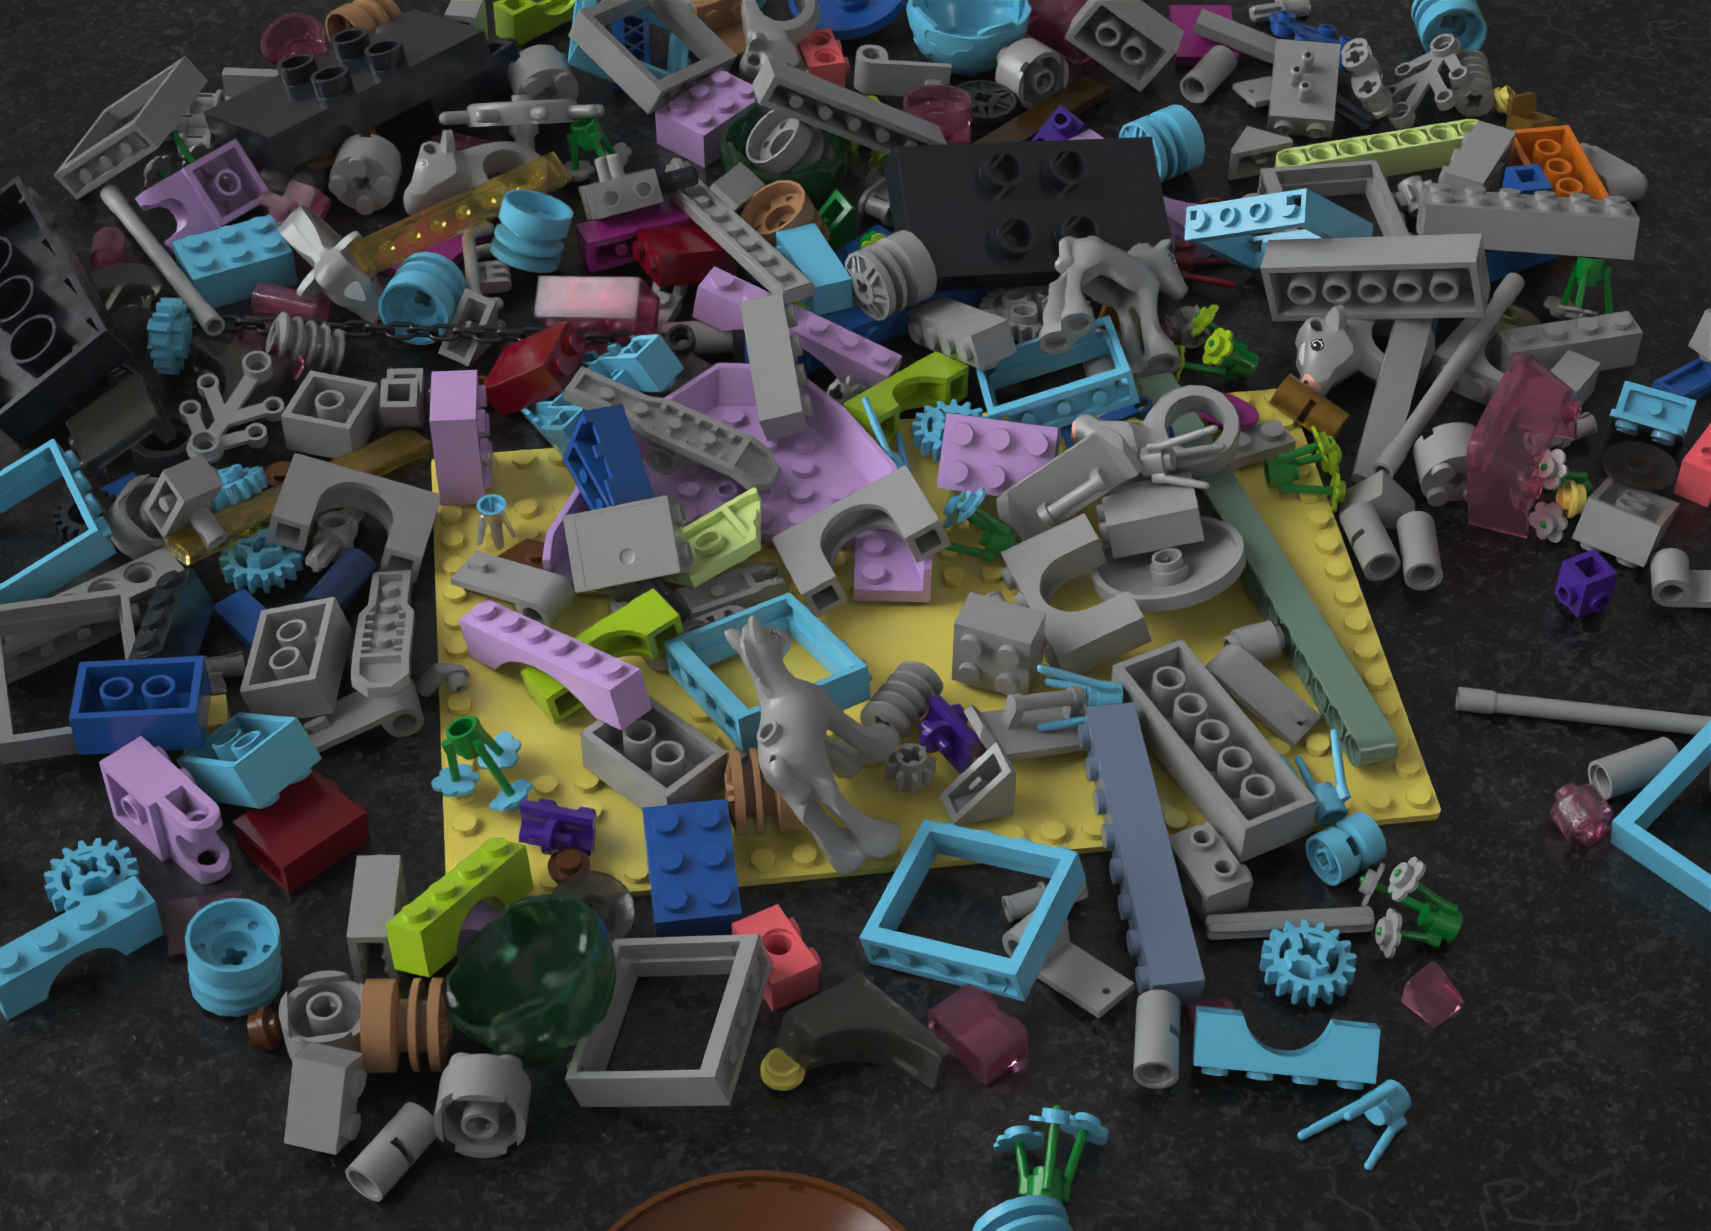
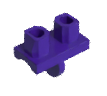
M1060 105L1031 141L1068 140L1080 134L1086 125Z
M940 695L931 696L928 701L929 711L918 727L922 732L919 737V745L926 746L927 753L939 751L959 773H963L972 765L974 758L982 756L987 749L978 738L976 732L967 725L968 718L964 713L965 709L960 704L949 705Z
M542 798L538 802L529 800L522 802L520 805L521 828L519 842L541 846L542 854L552 856L556 850L576 848L591 857L595 850L597 817L595 809L582 806L576 810L559 807L555 801Z

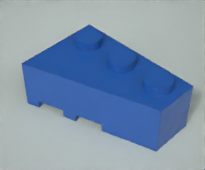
M623 404L583 411L562 459L589 509L595 510L655 498Z

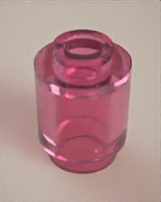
M105 226L94 234L89 262L96 272L103 275H115L123 269L127 239L120 229L113 226Z

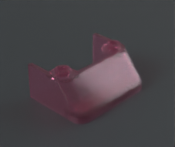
M1516 352L1512 357L1470 438L1466 455L1469 524L1522 538H1527L1529 534L1528 508L1532 499L1537 500L1540 497L1543 488V478L1538 477L1539 464L1553 436L1575 441L1577 437V420L1582 407V401L1577 400L1576 391L1532 355Z

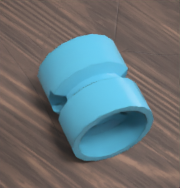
M1355 812L1338 821L1334 827H1327L1310 836L1306 841L1305 847L1307 858L1316 875L1330 886H1336L1356 875L1358 870H1366L1382 861L1386 857L1387 852L1386 841L1381 829L1369 815L1363 812Z

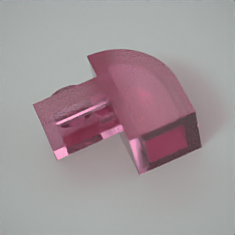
M290 179L283 196L264 190L259 203L269 210L268 215L271 214L277 226L280 227L286 218L301 204L310 208L324 220L332 201L319 189Z

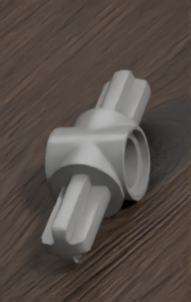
M343 507L341 511L327 512L317 518L318 531L312 540L313 548L305 558L306 565L312 567L313 572H321L331 561H337L348 548H354V540L359 532L358 524L365 516V511Z

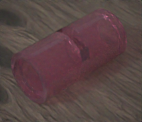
M262 281L257 284L253 291L251 308L254 315L261 317H277L281 312H286L290 316V321L295 316L302 317V319L319 318L328 320L330 301L327 296L320 294L304 300L297 295V289Z

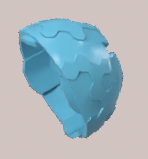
M909 0L907 3L910 28L914 34V42L921 53L934 63L951 64L952 74L967 77H977L997 68V55L999 51L1024 38L1028 30L1031 6L1028 0Z

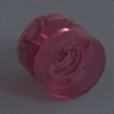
M936 84L922 86L906 94L903 100V112L938 125L947 145L972 144L970 140L972 132L969 125L971 122V99L968 93L951 85Z

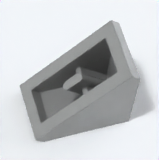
M1247 126L1231 149L1228 178L1231 181L1260 175L1261 168H1274L1277 153L1280 150L1292 148V139Z
M740 162L714 182L709 189L741 217L746 202L755 192L763 188L765 184Z
M465 288L450 324H456L462 328H476L479 325H497L498 302ZM448 329L445 336H452L450 334L451 329ZM481 330L483 332L482 338H496L494 335L495 331ZM458 338L453 342H442L438 353L471 367L492 343H478L474 339Z
M1382 469L1347 489L1348 493L1345 495L1344 503H1339V523H1341L1343 512L1348 507L1356 503L1367 502L1375 506L1385 528L1397 529L1396 525L1399 518L1408 512L1415 511V500Z
M995 742L939 795L952 823L956 826L962 827L1014 813L1016 772L1002 745Z

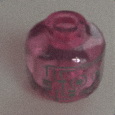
M1571 782L1554 794L1556 802L1551 807L1550 816L1571 843L1582 842L1585 846H1589L1603 838L1612 829L1610 822L1614 812L1598 789L1592 784L1577 786L1574 782Z

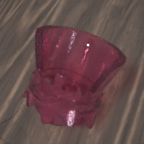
M300 12L288 13L275 19L266 28L261 39L262 54L275 67L281 60L292 55L310 53L316 57L330 50L326 46L325 31L322 24L315 17Z

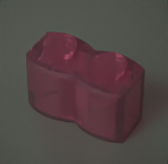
M966 984L928 1011V1031L947 1052L958 1057L963 1066L976 1079L986 1085L1027 1057L1028 1033L1026 1028L1017 1018H1010L1005 1013L999 1011L996 1001L985 990L980 991L975 986Z

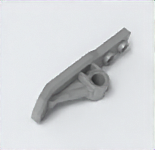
M582 366L565 388L563 400L586 410L623 404L631 430L639 433L649 441L646 461L659 474L671 475L677 468H684L686 464L709 467L731 477L747 490L756 487L758 491H769L778 476L779 468L773 451L755 437L675 401L647 396Z
M411 570L373 572L368 605L358 615L352 654L351 681L353 688L370 699L393 697L410 683L411 654L415 628V612L410 606L413 586Z

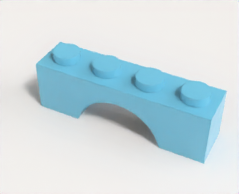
M132 876L0 947V1011L7 1020L48 999L50 987L58 973L78 956L99 948H113L127 955L164 935L156 902L138 879Z
M1197 1006L1192 1061L1194 1066H1202L1201 1073L1208 1075L1227 1076L1228 1070L1232 1069L1247 1071L1246 1077L1256 1080H1273L1274 1074L1292 1075L1291 1081L1298 1084L1318 1085L1319 1078L1337 1080L1336 1086L1341 1088L1361 1090L1364 1089V1083L1376 1084L1381 1029L1376 1023L1331 1019L1321 1036L1308 1046L1296 1050H1279L1265 1045L1251 1033L1241 1010Z

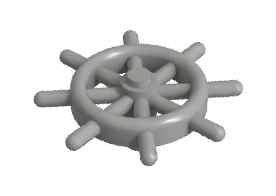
M531 94L511 95L512 102L475 103L468 105L466 111L442 112L439 116V121L443 125L467 124L468 127L509 125V135H513L515 142L535 151L534 137H536V134H539L538 124L575 122L579 118L601 117L604 115L605 109L600 104L578 105L574 99L532 101Z

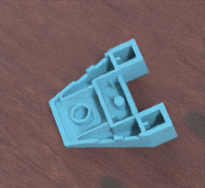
M660 334L639 335L633 337L627 347L621 348L618 343L607 347L608 353L599 356L595 350L585 353L574 376L582 366L638 392L662 393L675 384V377L684 367ZM564 392L519 410L562 456L566 451L582 412L587 411L563 400Z

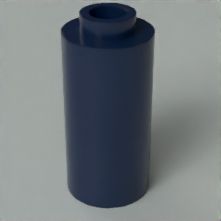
M348 548L305 596L302 603L335 597L342 612H344L371 581L373 572H377L374 561L362 550Z

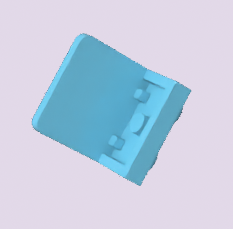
M1625 380L1616 409H1611L1609 416L1611 422L1617 427L1616 430L1621 433L1638 436L1639 431L1651 434V437H1653L1652 441L1673 447L1675 441L1679 443L1684 442L1697 400Z

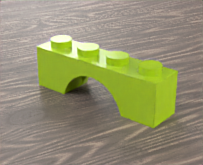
M498 0L493 3L496 35L505 41L514 42L516 47L524 45L528 41L549 32L563 23L573 20L575 0H543L538 3L532 0Z
M935 351L844 402L843 407L848 410L879 445L862 403V398L868 397L886 441L889 443L896 439L895 436L899 433L901 412L913 408H922L926 405L936 408L937 401L940 400L945 405H950L952 399L959 402L966 398L968 394L969 365Z
M652 588L610 616L600 620L574 639L616 658L641 656L655 661L666 654L665 641L685 633L680 615ZM530 665L521 671L530 698L554 724H557L584 706L565 686L542 670Z
M490 838L486 840L476 851L457 863L456 867L437 882L431 884L429 889L410 904L404 906L398 914L386 922L385 926L394 969L430 978L457 955L458 938L462 924L471 908L478 901L483 900L496 908L510 910L534 890L526 845L510 842L504 838Z

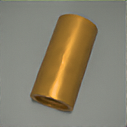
M1292 374L1285 378L1270 400L1271 405L1311 433H1313L1311 426L1314 425L1318 433L1325 431L1327 436H1332L1334 439L1350 417V414Z

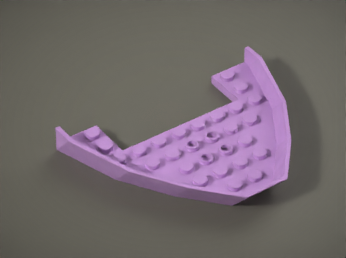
M717 363L665 398L747 433L773 451L779 468L778 476L769 491H758L762 500L761 545H774L772 537L898 469L894 461L848 410L809 379L808 385L802 387L804 394L809 393L814 415L808 416L810 431L767 441L759 422L750 364ZM632 430L654 496L669 495L677 498L678 503H682L685 509L686 526L747 491L746 488L731 477L709 467L686 464L684 468H677L671 475L657 473L646 461L649 441ZM577 486L546 532L542 557L543 570L561 574L568 578L572 583L574 592L575 587L562 516L590 511ZM887 529L868 530L854 536L842 546L855 547L853 601H931L932 556L917 563L902 537L896 532ZM613 590L594 594H610Z

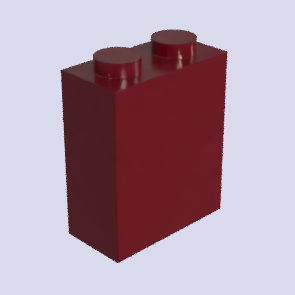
M698 224L638 228L637 241L633 243L634 259L659 287L700 284L714 266L737 277L738 262Z
M568 321L505 346L484 383L486 385L487 400L500 416L504 417L565 392V388L572 380L589 346Z
M314 768L305 779L289 784L280 791V798L272 805L263 809L252 808L232 821L238 849L289 895L370 840L367 827L369 816L365 808L358 801L354 800L352 802L348 799L334 780L331 778L326 780Z

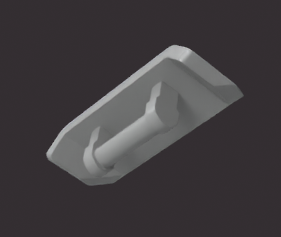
M1108 426L1102 427L1004 491L996 499L998 518L1001 523L1011 527V531L1017 533L1016 544L1022 543L1054 528L1125 480L1138 476L1144 470V467L1122 435Z
M1079 685L1068 687L1067 690L1028 695L1020 693L1009 694L1005 702V709L980 712L973 705L964 710L966 717L985 748L988 750L995 742L1001 744L1010 761L1087 750V748L1081 749L1079 746L1078 726L1044 732L1037 730L1038 724L1085 716V694L1083 688Z

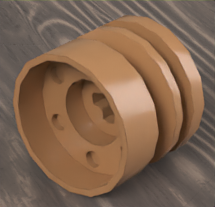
M354 0L352 3H346L332 10L326 17L325 26L329 42L330 38L340 31L357 27L370 31L402 15V12L393 0Z
M781 180L765 185L752 195L741 213V218L773 247L776 246V232L810 223L816 224L827 242L830 239L827 224L801 185L791 180Z
M749 748V767L742 768L739 749L728 750L724 787L729 818L733 824L735 836H747V817H754L756 835H764L766 816L774 815L779 833L808 831L781 795L765 781L759 765L757 749Z
M414 978L409 998L403 999L399 979H366L362 993L360 1013V1043L365 1072L398 1073L403 1052H408L413 1072H423L426 1052H428L431 1072H443L447 1067L454 1030L453 1006L449 999L446 979L432 978L427 998L424 980L422 978Z

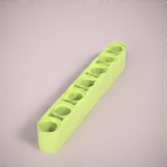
M1464 119L1287 148L1277 153L1275 167L1377 160L1383 175H1387V177L1442 168L1444 165L1449 166L1455 148H1461L1466 131L1471 132L1479 120Z

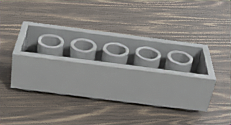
M1433 183L1430 184V188L1421 187L1416 229L1418 235L1482 233L1485 250L1634 260L1640 218L1631 203L1626 202V198L1621 196L1608 195L1605 196V200L1591 199L1590 195L1583 193H1571L1570 197H1556V193L1543 190L1535 191V195L1521 194L1520 190L1513 188H1502L1500 193L1486 192V188L1480 186H1466L1465 190L1451 189V186L1447 184Z
M1482 233L1268 240L1261 264V273L1272 321H1306L1312 316L1326 317L1333 306L1340 304L1345 308L1347 320L1485 317L1490 293Z
M1183 639L1113 665L1111 682L1122 685L1123 703H1135L1144 742L1204 818L1210 822L1219 835H1223L1227 839L1231 852L1240 863L1311 834L1317 799Z

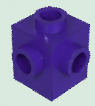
M1595 549L1563 560L1555 595L1577 618L1592 612L1602 611L1611 602L1618 572Z

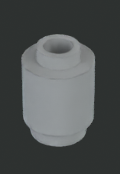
M1270 620L1233 629L1230 635L1224 636L1223 645L1224 647L1230 644L1240 646L1262 663L1281 656V649L1285 648V638L1280 626H1274Z

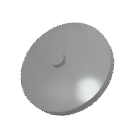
M1200 516L1205 541L1116 559L1113 558L1111 545L1102 546L1107 563L1091 570L1095 591L1102 600L1107 601L1129 590L1141 612H1165L1199 604L1229 588L1242 574L1246 565V552L1242 536L1233 526L1224 521Z

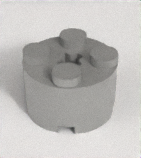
M1033 38L1020 39L1009 47L1002 48L997 55L996 82L1007 86L1013 91L1018 100L1017 104L1026 109L1034 107L1059 92L1060 89H1064L1067 85L1069 78L1067 61L1058 52Z
M535 45L519 53L521 57L515 63L512 61L508 67L507 78L514 95L531 94L532 101L576 100L578 97V82L571 65L567 64L568 58L563 52L556 51L553 46Z
M359 134L347 138L341 144L331 169L328 184L329 190L342 203L356 209L362 215H371L374 211L386 207L394 198L403 171L400 161L401 155L398 149L387 139L371 134L369 138L360 137Z
M1453 422L1433 428V435L1425 440L1422 435L1413 446L1412 456L1422 493L1427 498L1428 503L1431 506L1437 507L1446 504L1448 501L1465 500L1467 503L1475 504L1485 499L1486 490H1488L1495 479V469L1483 432L1475 431L1474 426L1469 423Z
M150 474L140 475L132 479L124 487L107 514L106 521L115 534L111 537L112 542L120 551L134 560L164 546L172 553L192 528H187L163 539L143 509L159 479L157 477H148Z
M319 971L304 976L297 981L298 987L289 995L287 992L284 994L279 1005V1018L287 1052L292 1061L293 1056L311 1042L361 1053L360 1013L364 985L360 981L357 984L349 979L348 974L340 971Z
M457 1053L453 1055L440 1079L433 1119V1128L436 1136L443 1143L445 1137L450 1142L456 1144V1152L474 1158L498 1157L506 1154L508 1146L517 1142L518 1146L523 1141L526 1133L532 1088L528 1075L522 1069V1061L518 1057L509 1054L497 1056L491 1054L470 1055L468 1053Z

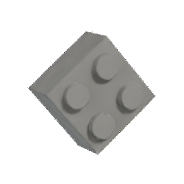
M310 370L281 415L286 448L288 450L355 462L382 418L379 408L378 383Z
M970 592L954 623L952 680L1007 696L1016 693L1022 695L1030 694L1040 674L1037 671V666L1042 665L1046 612Z

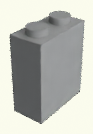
M1191 471L1172 475L1192 479ZM1152 479L1116 486L1102 496L1103 504L1096 505L1103 546L1111 545L1114 559L1205 541L1195 490L1191 487L1168 483L1153 484Z
M378 854L357 856L346 937L354 979L357 984L360 981L364 985L366 979L396 978L399 979L400 986H402L403 971L394 969L385 926L386 922L398 914L404 906L409 904L401 855Z

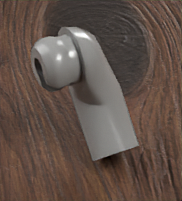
M435 663L416 682L415 687L418 693L425 697L431 696L441 684H448V689L452 692L457 688L458 693L467 690L470 685L468 679L470 674L460 664Z

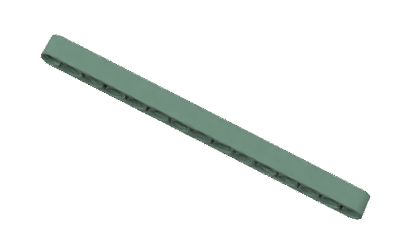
M1171 372L1134 379L1138 396L1145 395L1150 397L1153 406L1163 395L1173 389L1180 388ZM1142 406L1139 410L1145 409L1147 406ZM1196 412L1183 414L1171 424L1175 437L1206 428ZM1209 434L1178 446L1190 448L1212 445L1214 440ZM1227 465L1220 472L1212 476L1192 478L1208 482L1210 485L1208 489L1194 488L1198 509L1202 516L1224 521L1233 526L1242 536L1246 552V565L1239 578L1264 620H1270L1274 626L1278 625L1282 629L1285 638V648L1282 650L1330 730H1338L1341 748L1349 762L1357 768L1396 758L1398 745L1392 727L1230 466Z

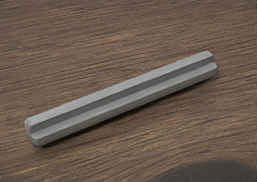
M1363 906L1211 914L1206 916L1204 925L1207 939L1225 940L1270 937L1272 929L1283 933L1284 922L1289 921L1295 928H1298L1302 919H1306L1309 927L1315 928L1320 921L1324 922V931L1327 933L1338 929L1340 933L1370 932L1374 929L1375 917L1371 907Z

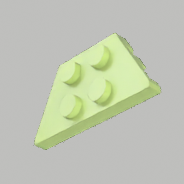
M756 487L747 490L682 528L684 542H689L693 554V564L689 565L690 575L665 579L664 581L696 588L735 564L744 562L749 556L761 550L762 500Z

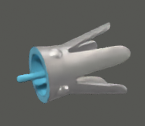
M485 495L477 501L476 507L479 513L477 545L479 546L483 544L487 524L490 526L494 545L498 550H501L504 546L502 524L506 525L512 537H516L506 514L507 502L500 495Z

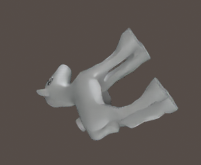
M1071 236L1062 238L1059 242V257L1055 262V269L1061 276L1058 280L1049 284L1048 302L1043 312V327L1039 332L1041 350L1049 354L1067 352L1078 338L1094 329L1096 320L1091 307L1082 295V293H1085L1097 303L1114 308L1117 312L1122 332V349L1130 367L1133 380L1158 373L1177 371L1181 366L1178 349L1163 332L1157 314L1159 292L1174 302L1182 300L1188 292V287L1179 270L1175 256L1168 250L1172 240H1161L1156 246H1151L1149 243H1138L1130 251L1125 252L1096 236L1079 239ZM1140 325H1141V332H1142V338H1143L1145 353H1144V351L1142 350V346H1141V343H1140V330H1139Z
M753 615L748 618V624L742 628V631L732 628L724 631L726 640L739 653L747 667L759 697L761 719L757 732V755L765 781L781 795L792 808L796 817L813 834L820 849L826 855L829 864L837 872L843 875L850 874L860 867L866 857L880 858L892 852L900 840V827L893 822L871 819L854 809L839 792L833 772L838 778H852L859 774L865 765L873 761L878 764L887 760L899 746L900 732L882 722L865 726L861 725L846 715L823 687L795 678L783 662V658L790 649L791 635L787 631L763 626L760 620ZM827 730L833 732L843 741L836 742L826 735ZM816 800L831 810L847 828L838 826L830 819Z

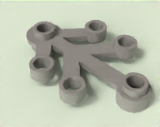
M1452 34L1437 36L1430 44V52L1396 67L1395 75L1399 83L1386 86L1392 93L1393 108L1387 117L1393 128L1403 130L1409 129L1414 125V111L1430 86L1435 93L1434 100L1439 110H1449L1456 104V98L1452 90L1447 89L1439 74L1444 64L1450 70L1449 78L1454 87L1460 88L1470 82L1471 77L1467 68L1461 66L1457 58L1462 49L1461 43ZM1428 65V67L1425 70L1416 74V70ZM1414 88L1407 100L1400 102L1402 99L1401 94Z
M252 351L244 356L242 360L244 377L226 404H224L221 397L219 379L216 375L203 374L197 379L198 392L202 397L206 398L214 422L209 429L205 428L202 421L201 404L198 401L186 400L180 404L181 420L188 424L192 433L186 446L190 459L202 454L208 464H212L223 456L225 450L245 444L252 448H261L267 444V428L260 423H253L247 426L245 430L224 435L230 427L265 417V419L271 422L281 420L285 406L283 400L279 397H269L262 403L242 408L257 384L268 381L273 373L271 357L266 352ZM208 384H212V385H213L212 387H209V388H205V387H204L205 385H208ZM273 407L279 408V409L276 410V411H270V410H269V409H271V408H273ZM191 410L196 411V412L193 413V414H187V413H186V412L191 411ZM254 434H261L259 437H251Z

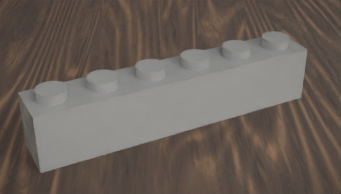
M769 57L766 58L752 83L759 105L886 155H889L895 147L947 145L940 127L936 124Z

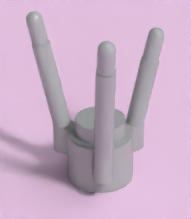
M1212 425L1161 442L1147 443V447H1142L1139 454V461L1144 467L1142 475L1144 477H1152L1153 484L1168 483L1191 488L1208 489L1210 487L1208 482L1168 474L1170 471H1175L1176 458L1222 451L1226 449V445L1218 443L1178 450L1170 447L1218 431V426Z

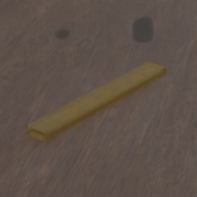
M552 151L359 239L351 244L349 250L369 277L404 261L414 253L423 252L498 217L504 194L507 191L524 189L547 194L568 184L572 177L555 152Z
M404 427L331 460L329 463L381 476L430 453L431 442L412 428ZM283 483L213 514L223 530L228 534L227 539L220 545L207 549L205 543L191 524L163 537L164 548L188 566L237 543L240 538L246 539L257 534L259 529L269 528L271 516Z

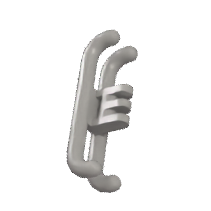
M482 222L470 226L463 233L462 237L467 289L480 295L507 292L512 288L509 265L500 260L478 262L482 258L493 256L490 251L491 244L476 246L477 238L491 235L494 232L495 227L491 222ZM497 297L489 298L498 302V311L503 309L504 302L502 299ZM498 319L497 326L506 329L505 322Z

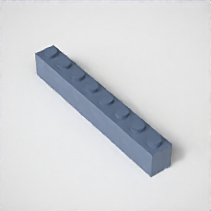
M1135 703L1086 707L1084 724L1078 725V741L1081 749L1087 748L1088 757L1085 760L1086 775L1088 781H1094L1096 790L1093 793L1096 815H1103L1104 819L1101 835L1104 849H1111L1113 859H1110L1111 880L1113 884H1119L1121 894L1118 895V909L1121 920H1128L1130 928L1126 934L1128 952L1130 956H1136L1139 967L1135 968L1137 990L1139 993L1150 990H1165L1175 994L1180 999L1181 1006L1200 1004L1205 977Z

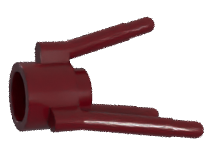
M1189 242L1175 243L1174 255L1184 281L1227 288L1236 287V283L1233 281L1188 273L1195 272V266L1232 265V263L1221 258H1195L1194 251L1187 250L1197 246Z

